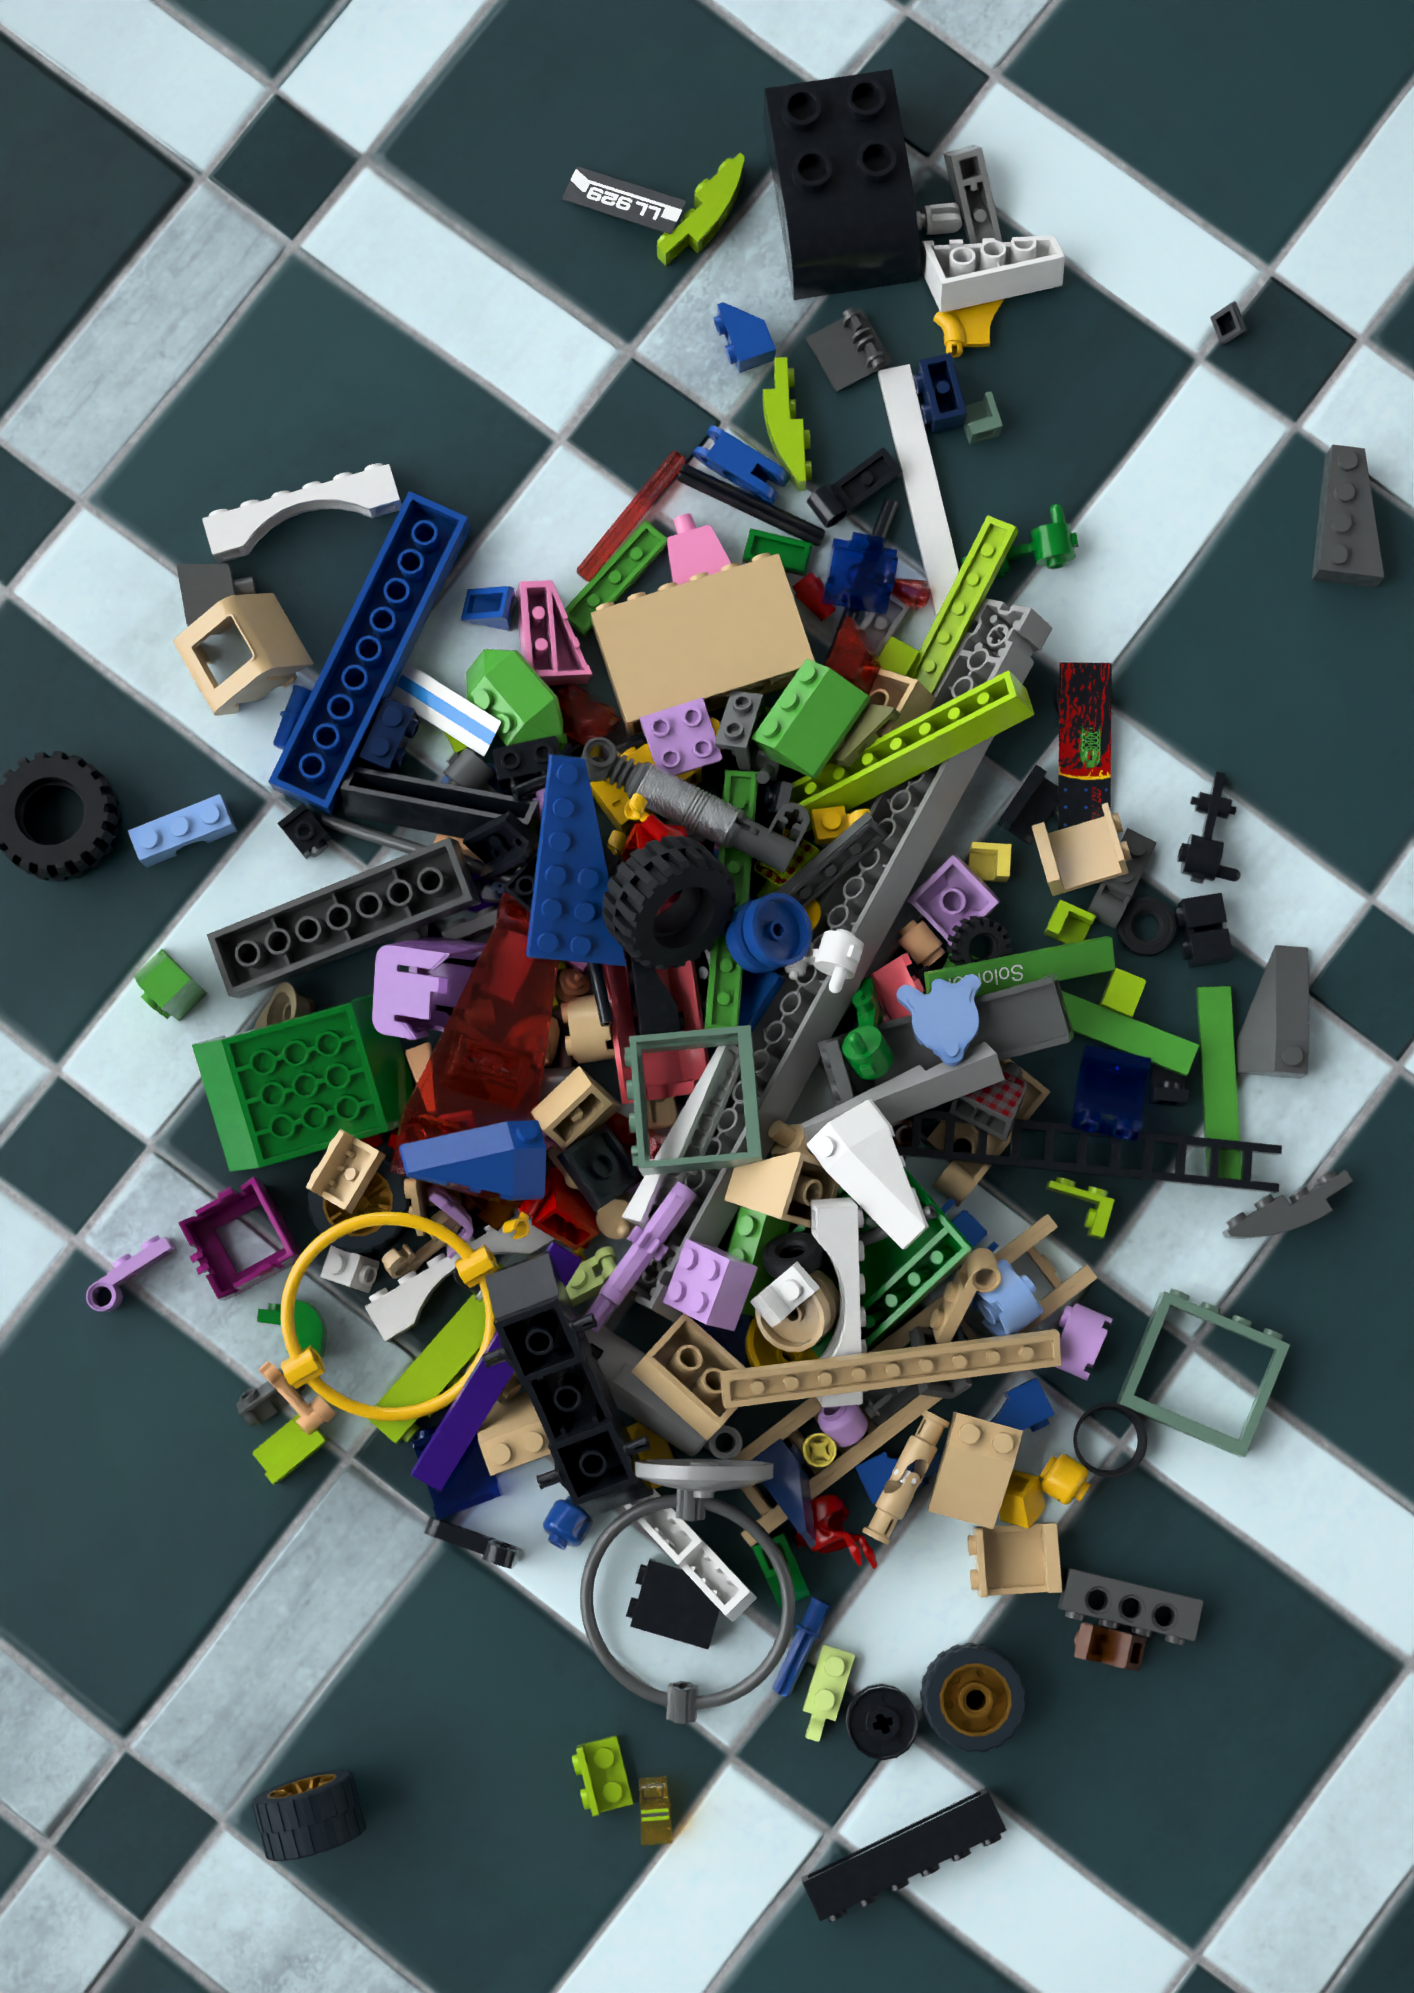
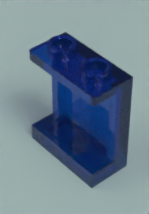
M1085 1045L1079 1063L1071 1127L1082 1129L1086 1132H1096L1115 1136L1119 1139L1136 1141L1143 1124V1116L1141 1114L1144 1089L1150 1070L1151 1058Z
M435 1427L416 1433L418 1440L410 1442L412 1448L415 1449L418 1459L434 1435ZM477 1433L443 1489L439 1491L427 1484L434 1503L433 1509L437 1520L503 1495L497 1475L490 1476Z

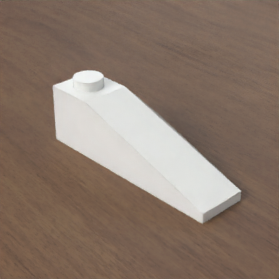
M868 1099L828 1122L806 1145L825 1171L902 1249H907L929 1226L915 1188H912L909 1184L904 1167H906L904 1158L899 1156L895 1146L893 1128L872 1099Z

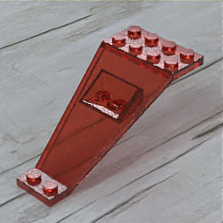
M503 892L500 898L495 926L401 1114L390 1172L406 1176L399 1150L402 1144L506 1121L536 1120L531 1111L539 1104L559 960L530 958L526 956L531 913L509 893ZM469 1058L474 1059L476 1062L470 1061ZM428 1182L518 1209L523 1203V1200L510 1201L502 1199L500 1194L490 1191L471 1192L468 1186L455 1183L445 1186Z

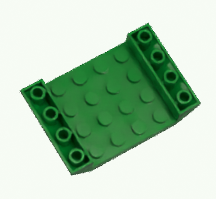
M374 993L354 998L349 1003L228 1037L223 1035L192 1044L230 1172L261 1168L328 1149L329 1143L335 1138L340 1129L360 1140L388 1132L422 1117L400 1038L381 1034L373 1025Z

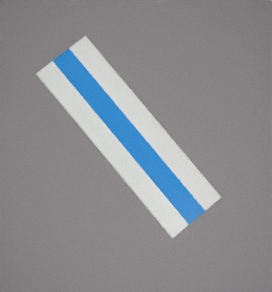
M407 663L391 698L399 703L415 709L416 714L482 756H485L501 724L500 720Z

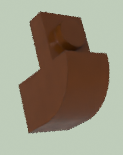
M1084 1622L1081 1623L1080 1630L1077 1631L1074 1638V1657L1101 1662L1127 1670L1140 1671L1147 1637Z

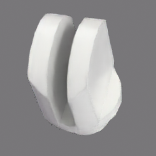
M957 203L923 206L922 214L920 211H916L918 231H921L923 227L925 235L955 233L962 227L960 209Z

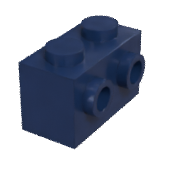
M951 353L919 360L917 374L913 375L917 394L922 393L925 404L921 405L924 423H930L932 433L964 426L967 412Z
M384 697L359 755L363 765L377 771L395 774L397 768L400 769L407 755L405 748L409 739L415 737L420 724L415 709Z

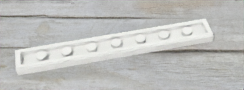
M910 364L878 370V378L899 466L903 471L902 479L936 617L959 573V568Z

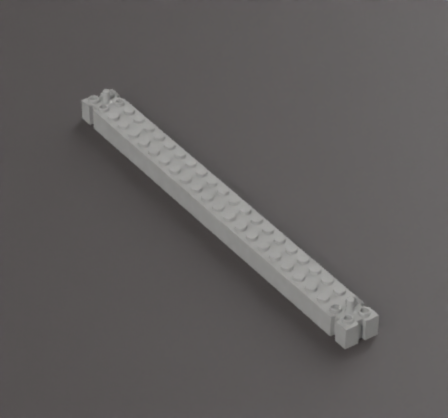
M985 598L973 620L977 623V626L973 633L967 632L933 693L935 701L929 711L1008 670L1023 684L1034 664L1031 655L1034 651H1041L1053 628L1032 608L1015 604L1009 608L1004 602ZM994 736L883 792L875 799L870 809V814L888 835L826 889L819 902L821 918L818 925L812 931L811 942L814 944L813 949H819L825 931H836L837 929L852 932L855 934V937L864 943L854 978L845 979L842 990L839 993H832L829 990L832 976L822 973L814 965H808L805 975L797 977V980L789 978V973L785 971V967L780 973L785 982L752 1032L763 1160L766 1159L775 1142L768 1136L769 1128L777 1120L786 1122L821 1057L817 1043L832 1037ZM741 1071L705 1156L748 1152ZM735 1167L698 1170L697 1175L686 1173L682 1184L691 1189L697 1196L663 1243L669 1248L660 1262L654 1258L651 1260L626 1295L627 1298L674 1323L679 1319L682 1312L663 1303L684 1242L686 1239L718 1247L740 1205L724 1200Z

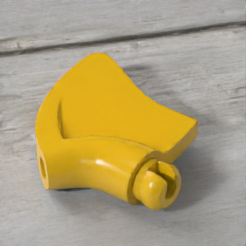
M1004 299L942 313L939 310L933 322L940 326L944 332L946 354L951 353L952 358H957L962 355L964 347H989L990 325Z

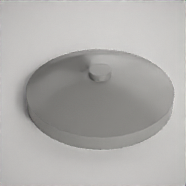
M648 1459L635 1461V1476L661 1486L693 1491L694 1498H714L715 1491L744 1488L772 1479L774 1463L730 1459Z

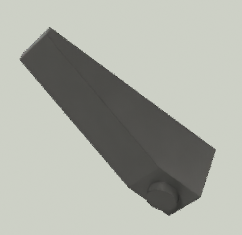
M1275 945L1253 1002H1251L1245 1022L1236 1039V1074L1300 1079L1308 1074L1309 1058L1308 948Z

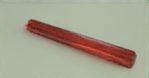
M671 451L577 567V574L583 580L589 582L598 573L679 473L680 468L686 463V459L679 452Z

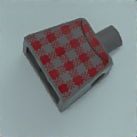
M1007 1062L1002 1068L1005 1080L954 1099L950 1113L1007 1141L1021 1108L1028 1085L1025 1080L1020 1078L1023 1074L1022 1069L1013 1062Z

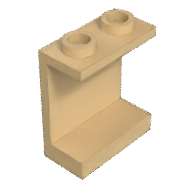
M1108 803L1101 804L1105 816L1048 833L1044 822L1032 826L1052 896L1129 873L1126 861L1132 860L1127 841H1119L1117 833L1123 832L1118 812L1111 814Z

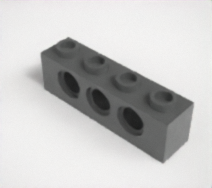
M1066 1567L1058 1608L1066 1610L1065 1617L1085 1621L1087 1615L1099 1618L1098 1625L1118 1629L1119 1623L1132 1626L1131 1633L1151 1637L1152 1631L1166 1634L1164 1641L1185 1645L1186 1639L1196 1640L1204 1601ZM1094 1590H1101L1105 1596L1104 1604L1098 1609H1092L1088 1604V1596ZM1128 1598H1134L1138 1604L1137 1612L1133 1616L1125 1617L1121 1611L1122 1603ZM1167 1606L1171 1612L1170 1620L1166 1624L1159 1625L1155 1620V1612L1159 1607Z

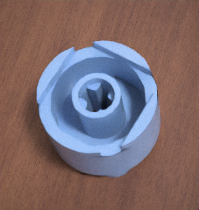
M1005 1259L997 1262L1001 1274L1000 1285L991 1292L976 1291L970 1303L974 1313L980 1310L986 1318L982 1323L995 1337L1017 1334L1044 1312L1032 1294L1036 1291L1032 1281L1026 1275L1019 1277Z

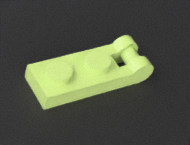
M613 1247L600 1248L595 1253V1256L580 1263L566 1286V1291L573 1307L599 1294L600 1289L617 1267L615 1264L617 1256ZM603 1269L601 1275L598 1276L597 1272Z

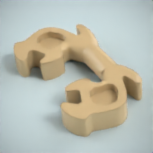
M443 1210L438 1211L430 1218L456 1234L461 1228V1225ZM430 1235L432 1239L415 1253L407 1244H403L400 1251H397L395 1248L389 1250L381 1261L384 1263V1268L389 1275L396 1279L411 1271H417L427 1259L441 1248L446 1247L447 1244Z

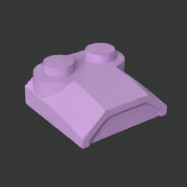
M955 854L906 900L946 939L949 946L952 945V942L947 940L948 935H955L956 932L952 928L955 925L960 927L962 925L960 920L964 918L970 920V916L985 917L1001 902L989 886Z

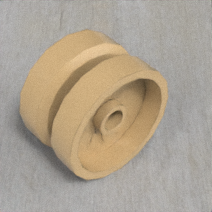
M816 1270L809 1274L820 1288L774 1327L771 1328L755 1309L757 1326L764 1338L776 1348L787 1352H802L814 1346L837 1324L840 1293L833 1281L823 1272Z

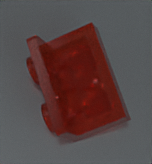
M567 684L554 693L559 700L563 719V732L584 746L588 740L594 737L605 738L606 735L616 730L621 721V718L615 715V710L602 702L597 704L587 697L588 693L584 689L576 685L569 686Z

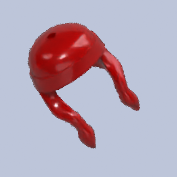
M822 1495L811 1500L816 1545L810 1548L798 1532L793 1536L797 1547L807 1545L813 1552L818 1551L819 1553L827 1554L849 1547L854 1560L860 1567L862 1565V1556L859 1546L856 1545L859 1542L865 1557L872 1568L876 1569V1555L868 1545L865 1537L860 1534H849L843 1530L842 1523L849 1515L845 1502L836 1495Z

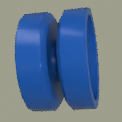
M771 893L735 907L731 922L727 921L725 937L729 952L741 968L751 973H768L778 968L793 965L802 960L810 949L812 928L807 912L795 898L785 893Z

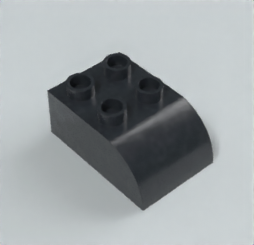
M892 69L764 88L763 123L793 300L919 281L920 248L916 205Z

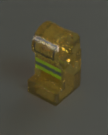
M667 1776L639 1778L641 1846L673 1843Z

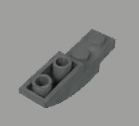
M1334 1169L1317 1179L1320 1185L1310 1192L1305 1187L1290 1196L1291 1204L1288 1203L1284 1195L1273 1198L1269 1194L1254 1204L1257 1210L1246 1216L1244 1212H1241L1228 1220L1226 1223L1229 1228L1223 1231L1222 1234L1225 1238L1233 1239L1260 1238L1304 1226L1333 1211L1326 1199L1353 1182L1346 1170L1336 1174Z

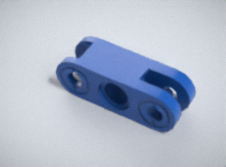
M711 425L707 434L715 444L710 450L697 446L693 451L694 457L703 465L747 493L773 505L778 498V493L766 482L769 480L778 486L785 487L791 479L789 473L777 463L723 429Z

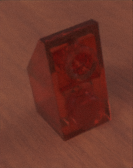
M846 616L842 628L837 634L831 654L825 662V666L831 668L869 695L881 665L866 632L852 617Z

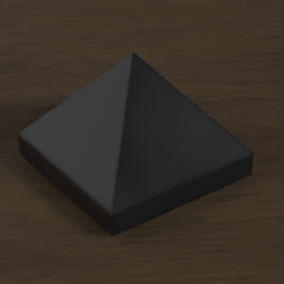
M1236 302L1230 303L1210 317L1221 346L1226 345L1247 331Z

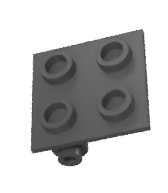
M854 307L843 312L844 318L806 337L809 346L836 393L892 364V360L862 308L855 311Z

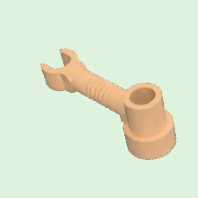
M269 1361L258 1370L300 1415L296 1423L309 1436L323 1422L327 1424L336 1415L334 1410L319 1395L308 1404L288 1383L282 1373Z

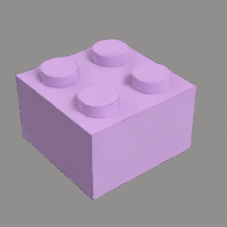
M686 1239L663 1303L706 1325L735 1331L758 1267L713 1245Z

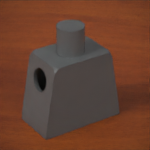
M230 564L176 565L188 627L217 602L228 596L257 594L253 576L235 579L234 571Z

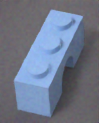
M220 794L128 830L138 859L146 868L177 856L176 851L188 844L198 841L210 843L238 832L227 802Z

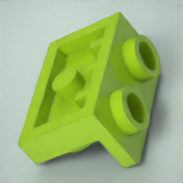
M617 1735L577 1745V1754L572 1755V1761L576 1776H583L585 1788L580 1789L584 1809H591L592 1816L594 1817L600 1815L601 1812L632 1805L634 1802Z

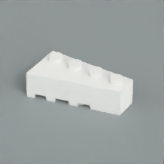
M1054 235L1012 237L1011 242H1001L995 240V238H982V243L963 244V239L949 240V245H934V240L922 241L921 271L940 313L1059 287L1063 284L1065 256Z

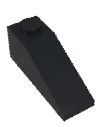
M624 949L635 1036L684 1031L685 1021L683 1012H678L677 1003L654 968H648L640 962H636Z

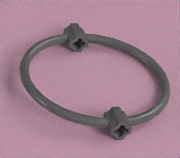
M677 1489V1494L652 1498L631 1507L615 1518L604 1529L593 1545L584 1566L580 1586V1609L587 1638L606 1670L631 1692L650 1702L666 1706V1720H670L673 1723L686 1724L696 1721L698 1709L713 1708L735 1701L758 1687L772 1673L784 1655L791 1638L795 1619V1593L791 1574L783 1554L772 1537L757 1521L742 1510L715 1498H694L693 1491ZM676 1508V1518L683 1521L705 1520L706 1510L730 1519L745 1529L760 1544L777 1574L782 1598V1612L774 1644L767 1657L751 1675L723 1691L698 1696V1685L686 1681L669 1683L668 1693L648 1686L636 1679L617 1662L607 1648L598 1629L593 1606V1591L601 1559L609 1545L626 1527L641 1517L656 1511Z

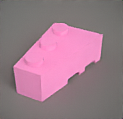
M520 581L516 591L521 655L548 686L588 684L592 677V671L584 659L580 643L572 631L567 613L553 581Z

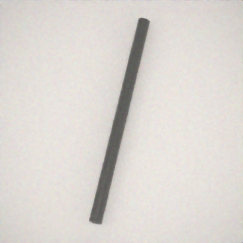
M324 814L321 819L322 827L408 854L426 847V845ZM465 858L470 873L480 876L485 864ZM507 871L504 875L500 877L495 876L491 880L506 884L516 873Z

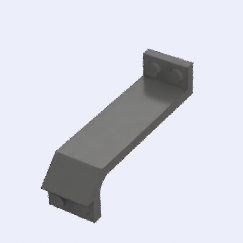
M1056 972L1044 975L1041 979L975 997L974 1002L979 1014L978 1035H975L974 1039L969 1043L968 1049L985 1041L997 1053L998 1059L1001 1061L1068 1043L1074 1038ZM911 1015L877 1024V1029L881 1032L893 1052L894 1061L891 1068L884 1075L876 1079L866 1080L860 1078L844 1055L842 1044L850 1032L817 1043L835 1106L918 1065H921L926 1071L943 1062L939 1056L933 1054V1050L923 1044L921 1046L915 1039Z

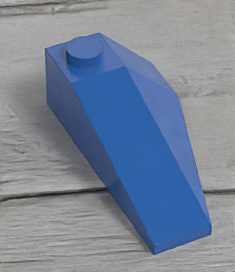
M538 1120L501 1122L402 1144L399 1148L406 1177L445 1186L450 1183L468 1186L471 1192L490 1191L498 1193L500 1198L510 1201L543 1199L545 1196L546 1145Z

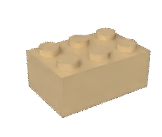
M683 1313L631 1372L708 1441L738 1408L725 1409L723 1406L720 1371L746 1367L693 1319Z

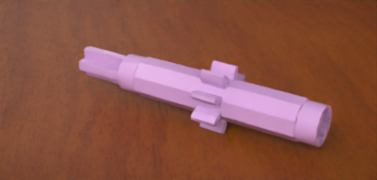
M676 1182L644 1229L635 1226L628 1236L627 1240L633 1243L600 1289L599 1296L585 1314V1316L590 1313L594 1314V1319L597 1322V1327L591 1328L594 1332L598 1333L615 1307L621 1304L651 1260L654 1258L660 1262L669 1250L663 1243L697 1196L696 1193L682 1183Z

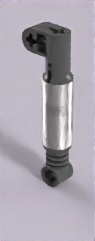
M594 737L585 744L581 758L586 760L590 781L606 782L609 779L610 785L613 786L614 783H617L616 788L621 789L622 786L625 787L624 792L628 794L629 799H631L634 793L644 796L647 800L646 808L651 809L655 813L657 812L660 816L666 817V819L672 820V822L678 823V825L685 826L689 831H696V834L702 835L705 839L708 838V841H714V844H720V847H733L782 873L787 869L809 825L810 817L806 808L797 803H787L778 810L772 824L767 828L748 818L745 811L732 806V804L717 798L715 795L711 796V793L708 794L707 791L704 792V789L701 790L696 785L693 786L690 782L687 783L684 779L681 780L678 776L675 777V774H669V771H663V768L660 769L657 765L654 766L650 762L643 764L638 762L635 765V759L633 758L627 761L628 756L623 754L620 757V752L606 738ZM591 757H600L604 762H596ZM789 823L793 827L787 838L782 833L785 826Z

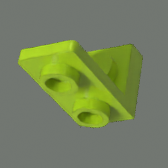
M1056 1177V1181H1048L1045 1187L1046 1190L1096 1204L1095 1209L1089 1208L1084 1227L1089 1228L1087 1236L1099 1240L1103 1239L1115 1199L1107 1197V1191L1089 1186L1088 1191L1075 1188L1076 1182L1069 1179Z

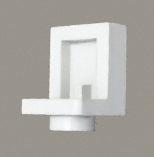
M331 1245L320 1277L369 1293L376 1279L380 1263L374 1259L346 1252Z

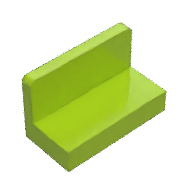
M299 1414L253 1451L254 1457L267 1471L265 1476L273 1485L281 1482L330 1441L319 1427L310 1436L306 1434L296 1423V1420L300 1417Z

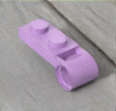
M157 1235L141 1245L143 1250L133 1257L130 1254H126L113 1262L114 1269L107 1272L106 1276L88 1288L86 1292L88 1305L93 1310L100 1312H113L118 1309L123 1299L119 1286L176 1251L177 1249L171 1239L167 1237L160 1239ZM107 1287L111 1291L112 1298L109 1304L101 1306L98 1303L97 1295L101 1289Z

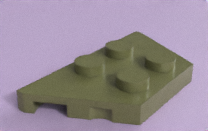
M868 703L827 763L850 767L861 756V753L879 738L876 732L889 719L895 722L899 718L900 713L894 707Z

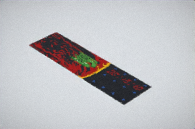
M1059 662L1058 830L1105 816L1101 804L1108 803L1109 808L1111 807L1112 663Z

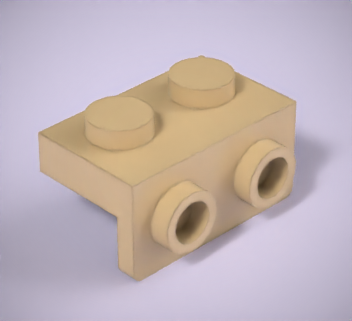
M340 1129L335 1138L329 1143L328 1150L318 1167L313 1170L306 1188L352 1214L386 1155Z

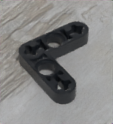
M431 1516L424 1531L425 1534L480 1553L483 1555L482 1559L509 1569L516 1566L522 1550L509 1543Z

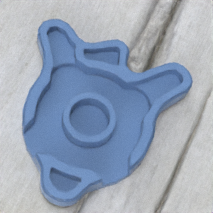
M973 974L966 975L955 984L942 979H935L931 984L932 991L929 994H924L910 985H903L896 992L898 1002L912 1016V1029L915 1039L921 1046L923 1044L933 1050V1054L939 1056L943 1063L948 1066H956L962 1062L964 1052L968 1049L969 1043L974 1039L975 1035H978L979 1014L974 1001L980 990L981 981L978 976Z

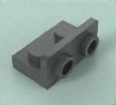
M731 691L715 739L717 748L729 749L732 755L736 756L738 769L752 770L759 748L751 738L767 716L762 694Z

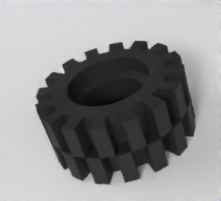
M970 916V920L964 918L960 920L962 924L960 927L955 925L952 928L956 932L955 935H948L947 940L952 942L951 946H946L947 952L952 954L948 958L950 962L956 964L955 966L1003 957L1006 953L1011 954L1012 948L1007 946L1008 943H1012L1011 938L1005 935L1007 930L999 926L998 922L986 917ZM985 935L989 940V950L983 958L973 959L969 954V944L975 936Z

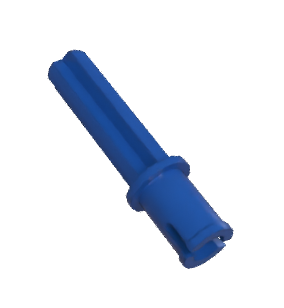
M812 1596L801 1624L797 1623L796 1625L798 1631L773 1684L775 1693L784 1697L791 1695L816 1638L821 1637L819 1631L829 1609L832 1607L829 1603Z

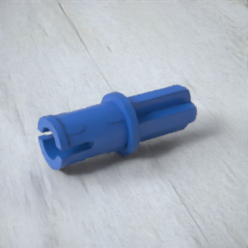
M293 685L285 711L280 712L282 719L273 741V745L279 749L284 750L312 692L305 687Z

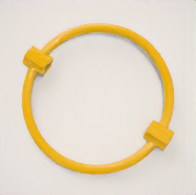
M388 1211L373 1212L352 1217L332 1226L313 1240L300 1254L290 1271L283 1290L281 1328L285 1346L290 1356L282 1361L280 1365L284 1377L295 1389L307 1383L318 1395L337 1408L353 1415L373 1420H410L435 1413L454 1402L497 1332L494 1326L495 1317L485 1279L486 1274L500 1269L495 1256L485 1244L473 1250L461 1237L450 1229L433 1220L415 1214ZM372 1226H404L435 1236L462 1257L455 1261V1266L463 1282L469 1288L479 1284L482 1291L486 1314L485 1331L480 1350L473 1364L465 1375L450 1389L431 1400L405 1407H379L364 1404L342 1395L319 1377L325 1373L326 1368L317 1350L313 1349L311 1345L301 1350L295 1330L294 1308L298 1288L306 1270L318 1254L335 1240L353 1231Z

